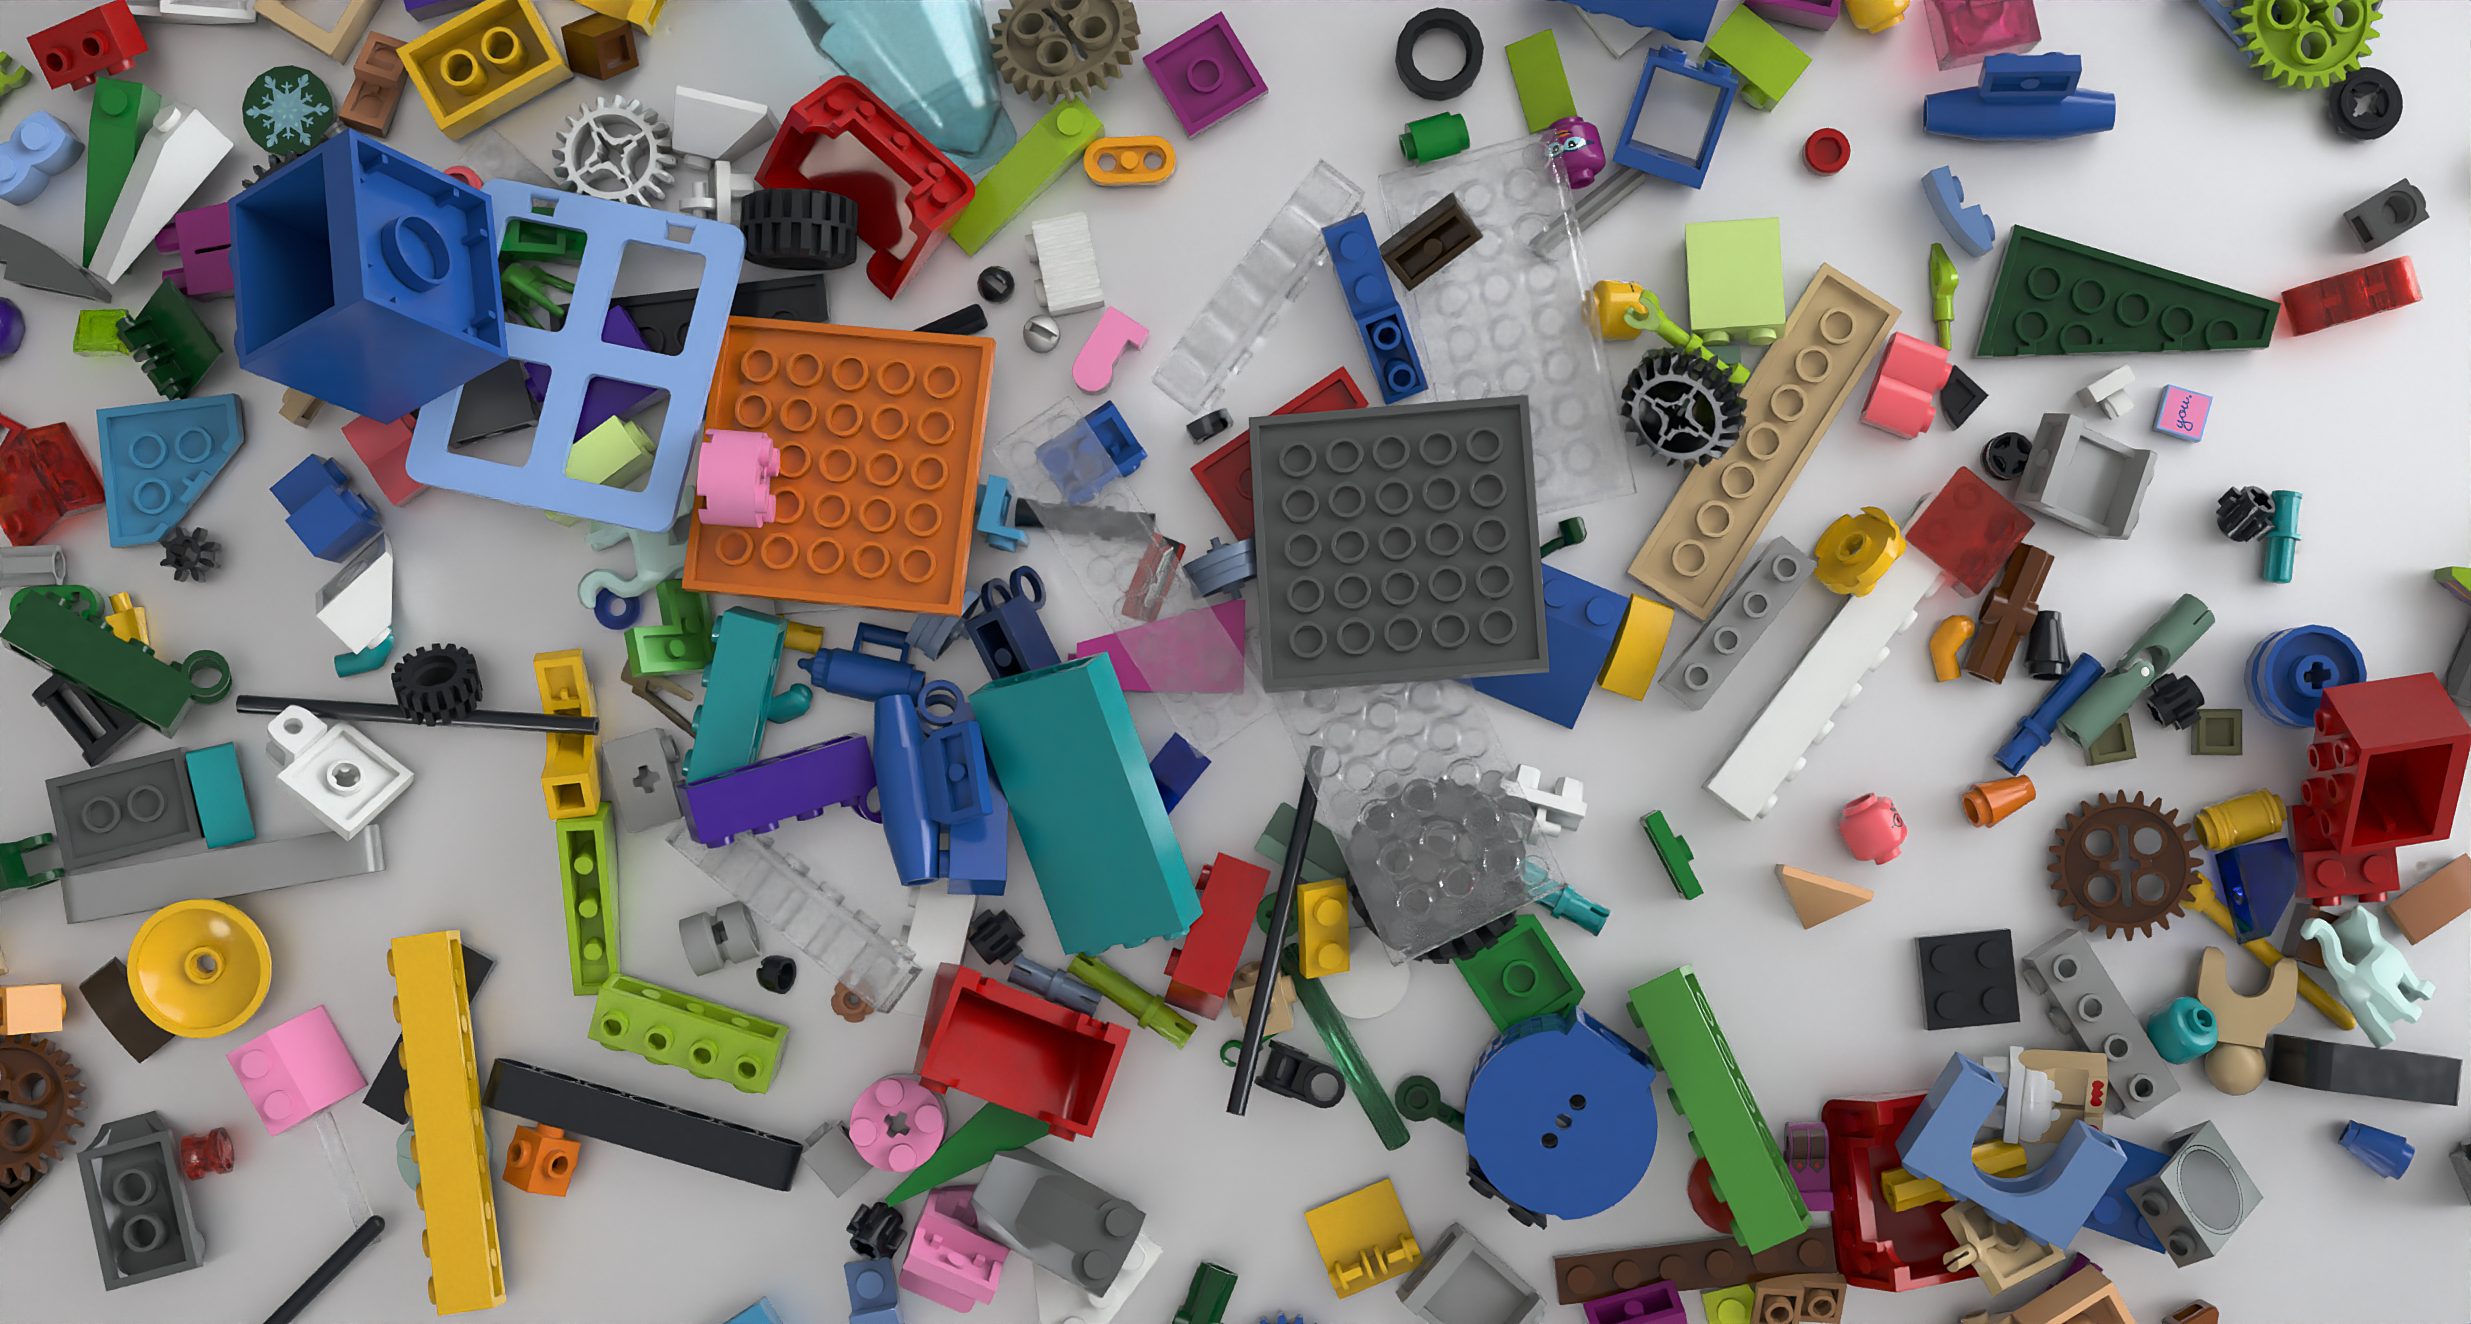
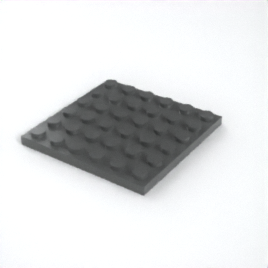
M1528 395L1249 417L1262 672L1265 693L1549 672Z

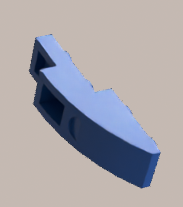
M1361 212L1320 228L1334 266L1332 268L1384 403L1388 405L1429 389L1401 306L1396 301L1367 215Z

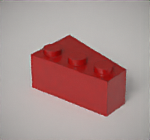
M1218 852L1213 866L1204 863L1195 887L1196 890L1203 892L1200 900L1203 914L1189 926L1190 932L1187 933L1183 949L1180 950L1174 947L1172 949L1163 973L1172 977L1164 1003L1213 1021L1216 1020L1228 992L1271 871Z

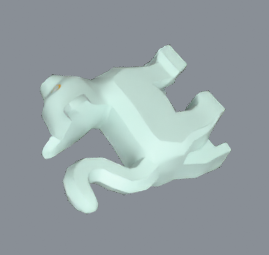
M694 485L684 487L676 521L671 529L661 534L588 520L590 535L584 537L585 543L591 544L594 552L610 548L624 538L631 537L637 574L631 579H625L611 569H594L586 573L578 584L577 595L581 605L586 609H594L596 607L595 591L601 586L606 587L621 598L639 596L648 589L656 588L657 584L665 580H683L688 540L678 541L674 526L692 516L696 489Z
M2357 905L2340 916L2332 924H2328L2320 918H2310L2304 922L2300 929L2301 935L2305 940L2312 939L2313 937L2318 939L2321 945L2324 964L2337 981L2336 990L2345 1005L2352 1012L2359 1026L2368 1035L2369 1040L2377 1049L2396 1039V1035L2389 1028L2392 1023L2401 1018L2411 1024L2418 1021L2422 1010L2419 1005L2412 1002L2418 998H2422L2424 1001L2430 999L2436 988L2428 980L2420 981L2413 974L2401 952L2381 937L2377 917L2366 911L2361 905ZM2342 949L2352 954L2353 959L2350 963L2346 962L2343 958Z

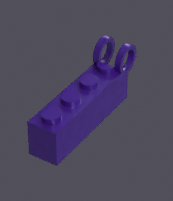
M854 732L676 786L691 840L700 845L706 843L708 849L731 844L735 841L734 834L750 829L752 835L776 830L780 827L779 820L796 816L797 821L821 816L824 814L823 807L840 802L841 807L851 806V809L864 819L883 824L881 809L871 812L867 805L869 792L877 786L875 769L865 735Z

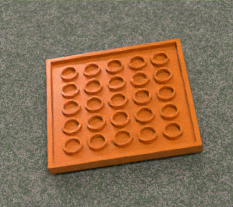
M729 315L709 391L702 442H711L705 434L707 429L767 433L768 438L773 439V448H779L780 450L779 474L777 477H770L769 494L776 497L775 519L773 523L764 522L761 528L702 524L699 519L698 509H707V496L697 495L696 482L681 588L688 592L961 618L997 344L994 338Z

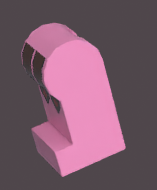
M1109 306L1073 364L1072 376L1077 388L1090 396L1105 393L1112 385L1114 379L1113 369L1128 346L1131 345L1141 351L1150 337L1149 330L1117 309Z

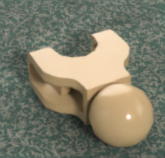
M2206 946L2201 953L2195 995L2201 1004L2209 1008L2214 1014L2219 1035L2216 1045L2207 1053L2205 1073L2210 1083L2220 1092L2231 1096L2246 1095L2254 1091L2263 1082L2266 1074V1059L2260 1048H2265L2267 1033L2272 1027L2284 1022L2294 1011L2298 966L2294 958L2282 957L2272 964L2271 974L2266 987L2253 995H2241L2233 992L2227 984L2226 958L2224 953L2218 947Z

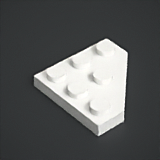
M1140 1231L1117 1277L1103 1298L1090 1294L1032 1261L1040 1324H1109L1162 1254L1164 1248Z

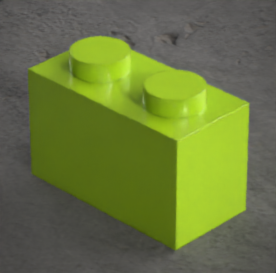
M1741 2L1699 55L1704 60L1711 59L1732 67L1730 74L1738 76V87L1742 89L1740 91L1742 98L1757 109L1764 107L1769 112L1775 108L1813 60Z

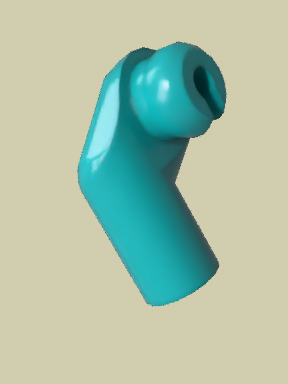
M388 626L391 630L389 635L374 649L370 650L366 646L357 655L354 652L336 655L334 657V664L340 678L375 671L384 666L394 646L391 626Z
M795 683L791 685L790 691L772 697L767 720L776 724H784L803 716L809 710L810 702L813 699L811 689L805 684Z

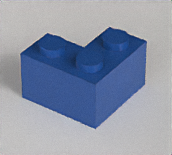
M312 453L269 490L291 515L285 522L314 557L341 564L383 529L374 518L379 514V511L363 493L360 492L356 495L345 482L350 479V476L333 457L326 460V458Z

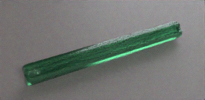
M1291 943L1285 946L1280 961L1284 974L1292 976L1298 998L1384 1146L1389 1151L1399 1149L1411 1139L1407 1128L1319 977L1306 979L1300 973L1299 944Z

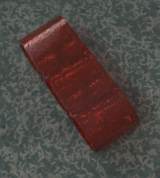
M2411 255L2281 292L2294 337L2393 310L2424 299Z

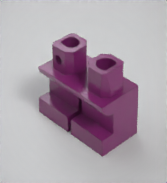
M228 202L174 214L175 222L165 225L155 236V242L159 253L164 256L181 253L183 268L163 271L162 281L170 277L186 298L192 297L202 303L210 302L214 298L234 296L233 273L228 262V252L231 247Z

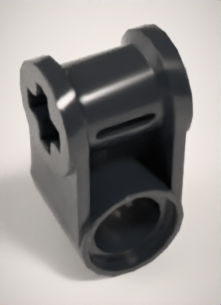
M1270 1039L1268 1046L1271 1048V1052L1262 1075L1256 1076L1254 1080L1256 1085L1282 1096L1296 1098L1324 1109L1334 1107L1341 1101L1345 1093L1346 1081L1339 1068L1309 1056L1310 1054L1298 1048ZM1286 1059L1287 1062L1280 1078H1277L1282 1060ZM1328 1073L1335 1077L1339 1086L1335 1095L1330 1098H1320L1314 1093L1311 1084L1314 1077L1318 1074Z

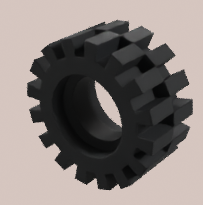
M440 643L432 644V650L425 651L424 646L416 649V656L407 653L402 657L404 664L397 662L394 666L395 673L391 674V680L399 709L402 711L403 717L407 720L411 718L414 724L420 725L424 719L427 727H435L436 720H442L443 726L452 724L451 717L456 716L460 721L467 717L465 709L473 712L477 708L476 701L481 702L483 688L475 658L464 647L457 650L455 644L448 643L445 649H441Z

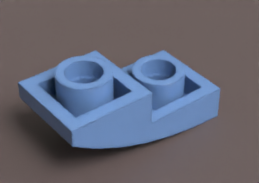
M1948 165L1928 172L1921 179L1933 210L1951 237L1973 258L1981 257L1992 250L1995 230L1991 218L1987 214L1983 215L1980 204L1965 209L1961 208L1960 203L1964 201V193L1959 178L1951 176Z

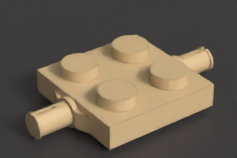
M1969 1198L1966 1202H1960L1941 1214L1960 1245L1959 1248L1944 1254V1265L1958 1259L1947 1267L1949 1271L1957 1272L1971 1263L1992 1297L2051 1268L2066 1258L2059 1247L2051 1243L2047 1246H2042L2025 1235L2022 1230L2023 1228L2011 1221H2008L2007 1224L1997 1222L1983 1211L1982 1205Z

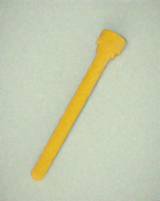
M2198 870L2190 872V874L2199 877L2203 881L2202 884L2188 885L2186 888L2196 898L2195 902L2180 900V905L2186 910L2194 909L2197 913L2203 911L2270 969L2276 960L2285 957L2215 898L2216 891L2212 889L2213 883ZM2298 968L2297 992L2342 1030L2350 1031L2354 1029L2357 1021L2353 1014Z

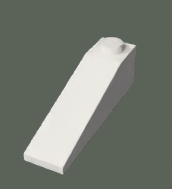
M177 100L172 105L161 109L153 120L154 126L144 137L88 270L114 285L234 146L197 109Z

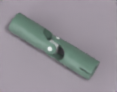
M2187 593L2183 594L2118 660L2116 668L2112 672L2099 677L2056 720V724L2062 734L2077 747L2084 750L2088 749L2131 707L2141 691L2150 687L2215 623V617L2211 610H2207L2208 607L2197 597ZM2146 648L2152 656V664L2138 657Z

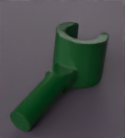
M1578 516L1558 522L1562 537L1555 538L1540 546L1541 559L1558 549L1560 550L1564 547L1583 542L1587 535L1583 518Z

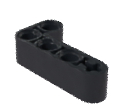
M2273 1034L2268 1080L2323 1091L2458 1106L2463 1059Z

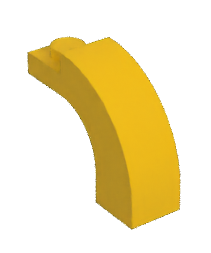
M582 648L536 653L533 665L544 714L599 718L593 682L588 680ZM600 729L597 736L546 732L547 751L541 783L549 819L597 815L602 788Z

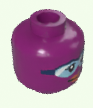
M1579 116L1566 117L1553 122L1548 127L1549 132L1544 135L1540 142L1550 179L1559 184H1567L1569 189H1580L1591 185L1595 181L1594 176L1601 172L1606 164L1597 127L1592 123L1584 122L1583 118Z

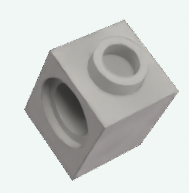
M842 1120L833 1128L827 1122L823 1123L805 1139L810 1148L801 1157L837 1198L874 1167L858 1153L850 1138L849 1128Z

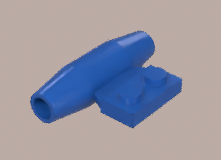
M2005 52L1995 56L1984 57L1978 86L1925 95L1923 128L1924 132L1979 141L2058 140L2112 130L2116 114L2114 93L2077 87L2082 72L2081 55H2065L2060 52H2049L2043 55H2016Z
M910 695L886 696L874 701L873 762L883 829L901 885L907 887L926 885L939 880L940 822L948 825H959L994 814L980 723L966 720L933 731L926 740L912 697Z

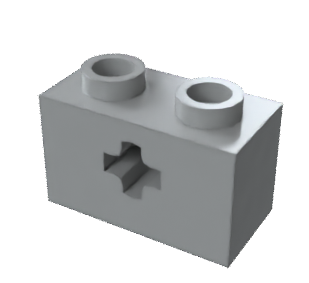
M654 728L602 744L627 833H638L685 819L676 786L684 784L686 781L685 779L678 780L674 763L679 762L680 757L672 735L666 736L664 729ZM647 767L650 772H658L660 775V780L653 783L654 792L651 787H643L641 784V779L647 776Z

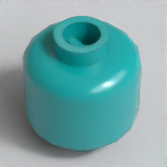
M2189 996L2176 998L2158 1008L2149 1016L2147 1022L2148 1038L2160 1057L2172 1064H2186L2208 1053L2218 1040L2219 1034L2214 1014L2209 1008L2203 1006L2200 1000Z

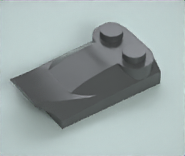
M156 1111L102 1124L92 1143L84 1151L76 1154L106 1291L203 1267L202 1259L205 1253V1241L194 1225L172 1130L161 1121Z
M1024 1146L1009 1151L996 1150L969 1200L977 1216L978 1232L1098 1298H1103L1117 1277L1139 1235L1146 1213L1137 1209L1129 1201L1113 1196Z

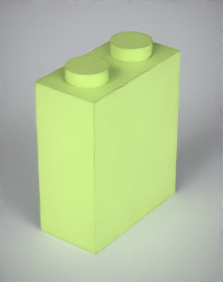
M1779 217L1685 223L1690 335L1695 333L1703 340L1702 346L1704 347L1727 346L1729 341L1748 340V343L1751 345H1768L1774 343L1776 338H1784L1786 318Z
M614 415L572 445L565 473L568 478L623 489L653 467L655 457L651 452L657 447L641 425L637 426L633 420L626 423ZM543 510L550 520L566 527H571L582 519Z

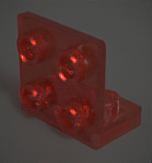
M66 422L21 431L0 450V525L12 546H34L65 518L99 510L106 505L105 490Z
M1962 466L1957 469L1905 534V539L1956 580L1951 586L1953 590L1963 598H1969L1979 595L2035 525V522L1971 470Z

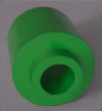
M1444 112L1406 123L1405 134L1399 135V144L1405 161H1413L1416 168H1421L1459 157L1461 151L1470 148V139L1463 116L1460 113L1450 115L1449 112Z

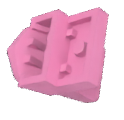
M977 1184L946 1186L941 1189L933 1187L930 1189L915 1223L898 1280L902 1288L961 1313L969 1312L976 1300L987 1305L990 1304L997 1290L1003 1263L1011 1250L977 1231V1216L969 1201Z

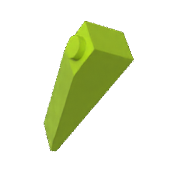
M1076 94L1074 95L1073 102L1070 104L1064 98L1040 119L975 186L976 191L973 200L950 230L949 236L972 258L1084 156L1087 147L1093 141L1106 136L1103 123Z
M601 801L597 815L557 819L555 822L574 996L599 995L601 986L613 971L621 974L617 847L612 801Z

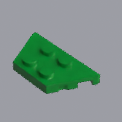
M1533 913L1515 915L1514 917L1517 922L1509 932L1504 929L1496 937L1499 943L1491 949L1487 950L1484 946L1474 952L1476 957L1462 961L1460 958L1452 959L1500 1033L1522 1020L1538 1015L1557 1013L1562 1018H1565L1574 1004L1579 1005L1585 994V990Z

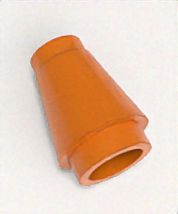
M2023 774L2018 777L1971 785L1970 791L1962 795V805L1967 818L1973 826L1979 828L1985 825L1991 828L2028 804V802L2035 800L2036 792L2029 777Z

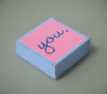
M2170 384L2164 386L2152 430L2191 442H2200L2213 397Z

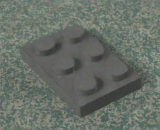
M179 747L45 780L65 871L205 838L186 759L187 747Z

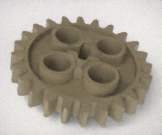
M1009 0L1012 10L999 9L998 14L1002 23L992 24L991 27L995 38L990 40L994 53L992 56L998 71H1001L1004 82L1006 84L1013 83L1017 94L1028 90L1030 98L1034 102L1043 93H1046L1049 104H1054L1059 94H1064L1068 104H1070L1074 100L1075 92L1079 91L1089 99L1091 98V87L1094 85L1107 90L1108 85L1105 78L1112 76L1121 79L1123 76L1119 64H1133L1130 51L1139 49L1136 36L1141 34L1133 2H1129V0ZM1046 13L1051 14L1057 21L1060 30L1055 31L1052 19ZM1075 43L1078 54L1081 57H1083L1085 61L1080 60L1076 56L1071 44Z

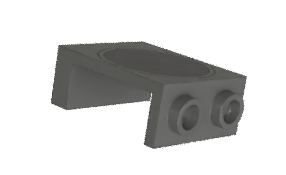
M2211 1120L2176 1132L2167 1141L2175 1155L2157 1175L2129 1184L2125 1188V1191L2178 1268L2214 1257L2264 1198Z

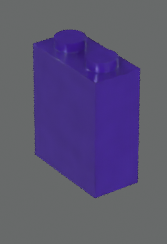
M617 305L607 312L601 334L602 342L652 352L626 310ZM526 362L523 365L530 377L525 380V384L536 401L541 404L546 397L552 369L550 366ZM604 377L592 378L588 383L573 444L615 415L625 422L670 394V392Z

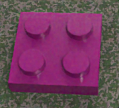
M1222 11L1142 58L1144 65L1189 139L1196 137L1268 94L1269 91Z

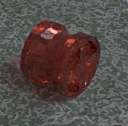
M224 1127L212 1129L205 1136H199L196 1133L185 1135L181 1140L182 1163L187 1176L192 1181L203 1179L207 1173L213 1171L220 1175L233 1171L235 1162L234 1149L230 1135Z

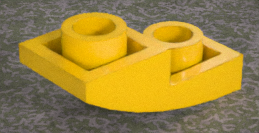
M1631 593L1630 600L1615 634L1616 642L1597 681L1601 688L1642 702L1662 656L1675 610L1673 607Z

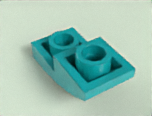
M228 742L186 752L193 791L208 849L255 839L256 832L244 791V781L234 743Z

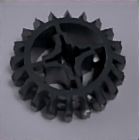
M1682 344L1675 347L1671 353L1663 347L1654 356L1648 355L1644 357L1637 369L1634 368L1627 378L1628 384L1622 390L1621 398L1626 402L1621 407L1620 415L1630 418L1626 424L1625 432H1637L1639 434L1636 439V447L1647 444L1651 448L1650 459L1661 454L1665 456L1667 467L1673 465L1677 459L1680 460L1685 470L1692 467L1695 461L1701 467L1710 464L1713 458L1719 460L1724 457L1729 448L1733 447L1740 438L1739 433L1745 426L1747 418L1743 414L1747 408V399L1739 397L1743 383L1729 381L1733 374L1732 367L1723 370L1719 369L1716 366L1718 364V355L1705 360L1702 358L1701 347L1694 349L1690 355L1687 354ZM1686 398H1689L1690 402L1681 416H1678L1677 414Z

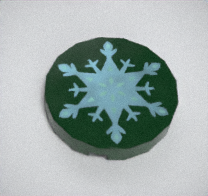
M293 65L274 67L259 75L247 89L242 105L243 123L251 139L268 153L285 158L286 150L292 149L299 156H302L305 150H312L323 144L320 141L321 136L325 135L324 132L337 122V106H335L333 94L329 86L310 70Z

